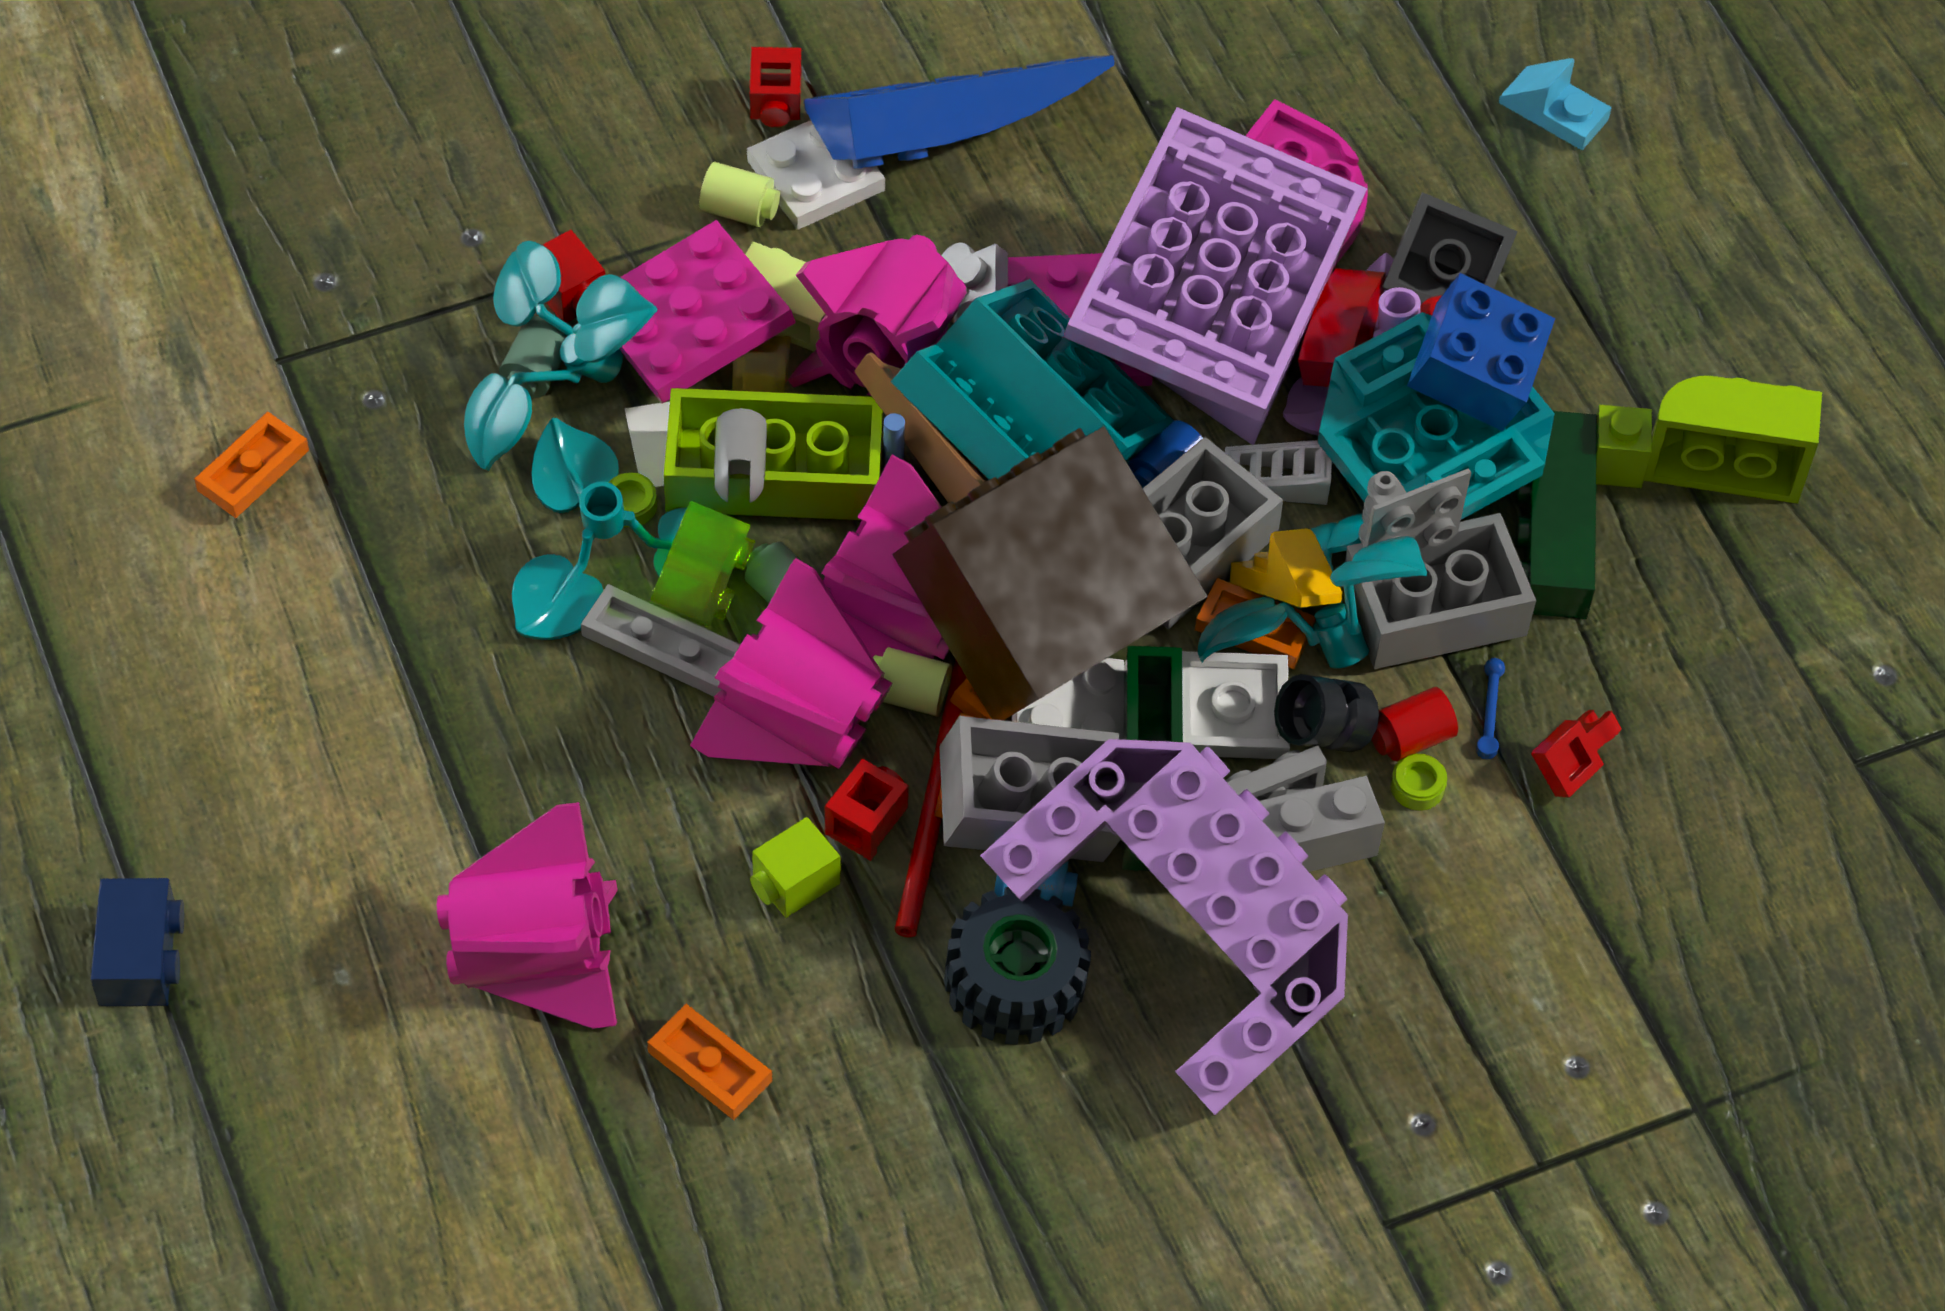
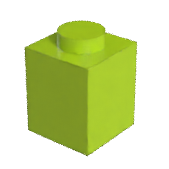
M1599 404L1597 411L1596 484L1642 488L1652 453V409Z
M808 817L752 851L753 875L750 877L752 887L766 905L774 903L785 918L840 884V855Z

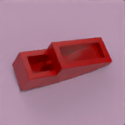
M1336 268L1330 275L1311 315L1298 358L1303 385L1329 387L1335 358L1373 338L1378 317V302L1380 296L1384 293L1382 287L1386 279V272Z

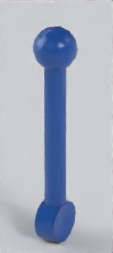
M1491 658L1484 665L1485 674L1488 676L1483 737L1477 742L1476 753L1485 760L1494 758L1499 748V743L1494 738L1499 678L1505 673V664L1498 658Z

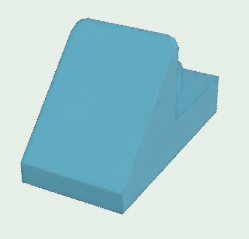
M1572 58L1526 66L1500 96L1499 103L1578 149L1583 150L1609 120L1611 107L1570 84L1575 62Z

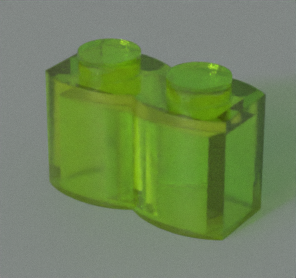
M690 500L649 603L707 628L711 625L714 617L724 620L735 594V590L726 587L732 570L735 567L744 571L755 544V540L746 537L750 524Z

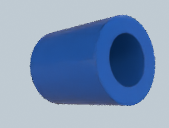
M1179 420L1172 421L1130 460L1128 466L1143 489L1203 439V437L1189 424Z

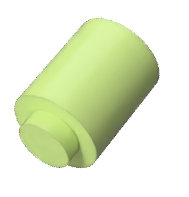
M713 162L709 166L702 184L699 208L707 213L761 227L765 219L772 220L774 218L780 201V191L774 189V179L771 177Z
M887 647L883 657L874 655L873 658L877 665L885 673L883 678L893 683L883 701L884 703L939 716L948 692L952 664Z

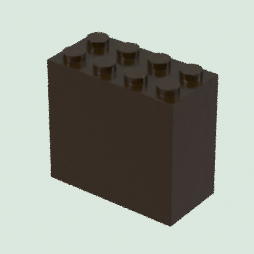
M1105 426L1087 436L1079 428L1055 442L1053 447L1043 453L1037 452L1012 467L1011 471L998 479L995 476L970 491L968 496L956 503L952 501L925 517L924 521L906 531L904 535L909 542L892 554L982 704L994 720L1007 719L1208 597Z

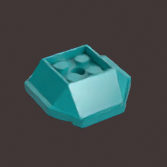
M1421 312L1335 358L1317 443L1364 502L1369 495L1367 486L1370 478L1381 471L1393 473L1407 493L1469 468L1471 476L1461 516L1462 520L1543 475L1555 413L1532 386L1527 403L1504 430L1501 431L1408 387L1409 378L1432 317ZM1428 432L1441 434V436L1431 435Z

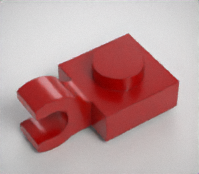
M1588 710L1577 720H1565L1531 752L1555 797L1570 798L1604 765L1597 751L1605 743L1613 739L1622 729L1612 711L1605 712L1598 719L1594 710Z

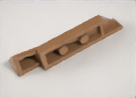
M872 352L866 354L854 372L886 416L892 413L903 416L905 419L906 445L948 503L952 501L956 503L968 496L970 491L988 481L989 479L891 383L901 368L884 364Z

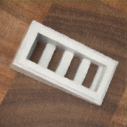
M1318 441L1225 447L1227 455L1238 464L1250 465V473L1281 497L1283 501L1327 505L1331 484L1332 461L1317 443ZM1261 466L1271 467V477H1261ZM1283 468L1293 469L1292 475L1282 476ZM1304 470L1314 471V474H1304Z

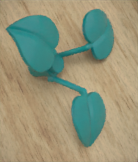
M534 241L520 243L516 251L510 254L498 276L493 297L495 311L504 323L515 327L527 324L534 314L537 313L540 318L567 335L560 347V357L565 363L567 370L515 373L510 377L509 381L502 375L492 373L479 383L468 401L464 416L466 442L471 455L479 467L489 471L495 461L507 453L519 441L527 429L532 415V400L528 390L521 386V384L525 382L568 380L578 383L582 375L600 383H607L613 380L619 373L623 362V354L620 348L658 311L656 306L645 299L623 278L611 274L603 275L594 280L581 295L576 307V316L579 323L571 327L550 313L544 303L556 295L561 284V272L556 257L548 248Z
M552 418L541 434L534 452L532 462L534 492L544 506L557 513H566L580 506L584 527L582 532L583 540L579 559L575 567H573L568 559L561 555L547 554L531 559L519 570L512 587V604L515 614L516 631L523 637L537 640L560 639L581 631L582 621L603 592L602 584L598 579L583 573L588 565L592 542L595 538H612L620 533L624 526H629L648 547L657 549L653 563L658 577L668 586L685 592L705 590L722 580L746 558L749 551L748 544L742 535L729 523L709 512L696 508H679L665 513L658 523L659 538L653 537L635 519L634 512L624 511L620 490L615 485L608 483L612 478L619 475V464L613 450L596 436L575 429L557 418Z
M1362 513L1346 517L1338 523H1326L1310 529L1315 534L1330 565L1332 584L1344 587L1345 604L1341 600V603L1330 604L1315 613L1317 622L1313 628L1290 604L1283 602L1276 605L1274 599L1268 596L1235 604L1217 614L1203 630L1198 644V656L1201 663L1216 651L1272 632L1285 621L1286 617L1305 634L1310 646L1320 643L1328 665L1331 668H1344L1361 661L1368 655L1369 648L1357 618L1354 585L1392 578L1426 577L1427 570L1422 560L1418 542L1410 536L1383 540L1362 548L1353 556L1352 561L1345 562L1334 570L1331 562L1332 553L1345 551L1347 546L1361 543L1359 529L1364 523Z

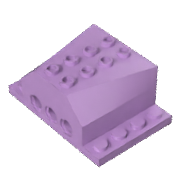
M1176 107L1067 324L1063 337L1148 373L1245 441L1254 445L1306 333L1311 315L1331 275L1367 188Z

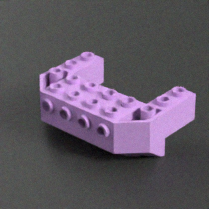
M1108 739L980 856L1021 901H1024L1105 826L1115 836L1118 835L1253 983V988L1259 994L1256 999L1175 1071L1209 1110L1216 1115L1344 998L1348 914L1340 906L1348 899L1328 876L1324 874L1316 880L1301 864L1309 857L1306 852L1286 831L1278 838L1262 821L1269 815V812L1248 789H1245L1239 795L1223 779L1230 770L1208 746L1199 752L1191 743Z

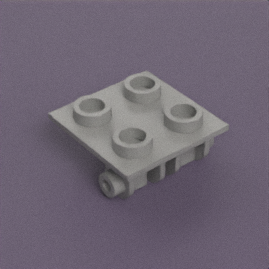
M1469 468L1407 493L1393 473L1381 471L1373 475L1367 486L1369 495L1365 499L1362 513L1364 523L1359 529V539L1363 546L1367 547L1371 544L1400 536L1413 537L1418 542L1420 549L1428 545L1430 547H1437L1448 542L1454 535L1458 534L1471 476Z

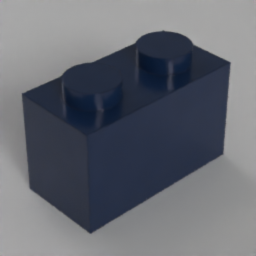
M169 878L100 879L91 969V983L98 1006H168L169 985L178 984L180 979L179 950H172L174 934H182L184 929L183 900L174 899Z

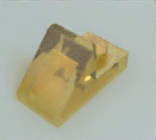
M774 336L734 360L732 391L787 393L791 337Z

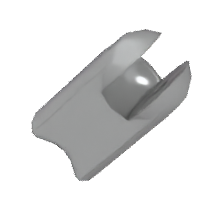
M743 408L731 409L723 412L716 421L715 490L726 502H728L729 475L738 473L750 475V503L759 497L764 488L767 423L760 413Z

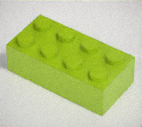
M671 388L664 464L665 511L669 512L679 508H696L711 514L861 520L857 517L866 505L881 476L883 410L873 397ZM743 408L760 413L767 423L764 488L759 497L751 503L749 501L750 475L741 473L729 475L728 502L723 500L715 490L716 421L723 412L731 409Z

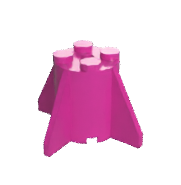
M913 235L909 240L902 238L889 240L804 263L796 277L826 315L817 328L820 338L816 342V350L795 369L788 381L795 388L830 373L837 381L850 389L855 383L865 387L854 371L865 355L870 352L875 354L884 364L902 369L917 351L937 344L947 332L948 324L957 313L960 303L966 296L967 291L964 282L957 277L950 264L937 252L935 244L922 235Z
M893 454L889 458L866 505L857 517L862 520L857 531H849L837 554L825 565L821 574L825 576L824 584L872 657L874 655L883 657L887 647L931 659L937 656L944 660L950 649L892 555L909 542L904 533L924 521L925 517L941 508V505L914 467Z
M795 558L767 608L756 620L763 624L758 635L753 633L750 636L747 634L733 658L724 664L714 677L720 681L718 688L721 691L714 696L715 701L690 744L692 748L707 757L826 767L833 765L839 769L847 756H852L867 730L859 725V722L861 720L866 722L873 710H878L893 684L883 678L885 673L881 671L817 571Z
M579 802L554 806L455 875L449 883V894L439 895L437 898V917L441 929H449L452 950L448 951L446 962L448 977L452 985L465 984L468 988L475 987L594 1029L616 1026L617 1024L608 972L610 950H599L600 937L603 934H611L608 905L617 893L618 888L616 880L603 881L600 872L589 873L595 861L588 856Z

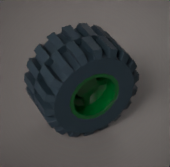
M1005 887L1004 896L997 897L993 890L982 895L981 905L979 906L973 901L963 909L962 919L957 918L952 927L945 964V992H950L949 1003L954 1012L964 1010L962 1022L970 1029L980 1024L983 1026L981 1036L993 1041L997 1032L1006 1034L1005 1044L1017 1045L1019 1035L1027 1034L1029 1044L1042 1040L1044 1028H1047L1053 1036L1062 1030L1064 1018L1071 1022L1077 1014L1079 1002L1083 1000L1091 963V950H1088L1090 939L1086 928L1078 929L1080 918L1073 909L1066 913L1062 911L1063 901L1054 895L1049 901L1040 898L1042 890L1036 889L1024 901H1021L1009 887Z

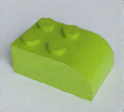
M1696 376L1685 379L1674 385L1665 394L1661 402L1652 433V453L1644 481L1798 504L1819 444L1822 392L1806 390L1792 385L1779 386L1751 382L1744 378Z

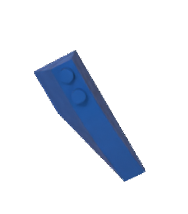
M1113 55L1085 56L1027 65V69L1015 67L983 71V76H979V74L935 78V81L912 84L908 82L803 99L804 108L833 160H852L853 168L873 167L884 164L882 155L897 153L898 161L928 157L927 148L946 145L988 133L1028 117L1072 94L1113 67L1114 57Z

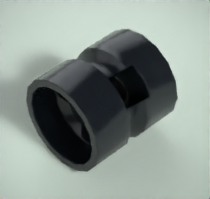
M1299 674L1291 677L1282 685L1275 701L1274 718L1280 736L1290 744L1306 747L1319 746V748L1355 752L1364 748L1371 741L1377 730L1379 711L1378 702L1373 691L1363 683Z

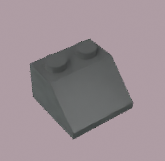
M1422 192L1414 207L1382 288L1385 290L1392 288L1410 289L1419 296L1422 304L1431 297L1443 295L1459 273H1462L1494 289L1518 231Z

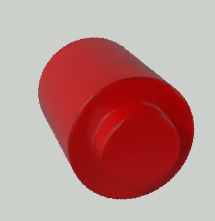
M1432 687L1378 710L1377 730L1371 740L1381 755L1387 754L1393 761L1398 762L1401 759L1456 737L1458 734L1456 714L1445 693L1438 687Z

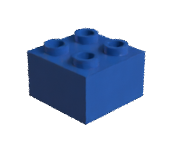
M1459 273L1436 303L1407 386L1503 431L1527 403L1555 318Z

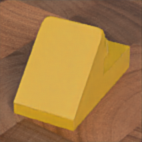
M1308 528L1275 531L1270 535L1269 552L1255 553L1254 560L1231 562L1230 583L1302 608L1341 603L1342 600L1340 587L1332 584L1330 579L1332 574L1330 565L1315 534Z

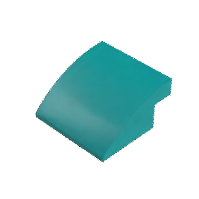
M1031 279L976 298L937 344L917 351L891 381L989 480L995 476L998 479L1011 471L1010 469L1037 452L1043 453L1053 447L1055 442L1079 428L1087 436L1105 426L1129 465L1130 460L1174 421L1110 357L1064 338L1063 336L1070 318Z

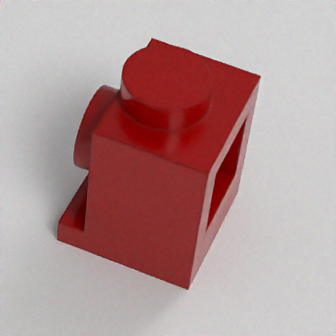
M751 47L750 119H760L764 125L769 127H782L789 120H800L801 48ZM762 69H791V73H762Z
M862 758L825 805V834L871 861L877 854L879 844L908 808L909 785L904 783L903 779L892 769L885 766L877 767Z

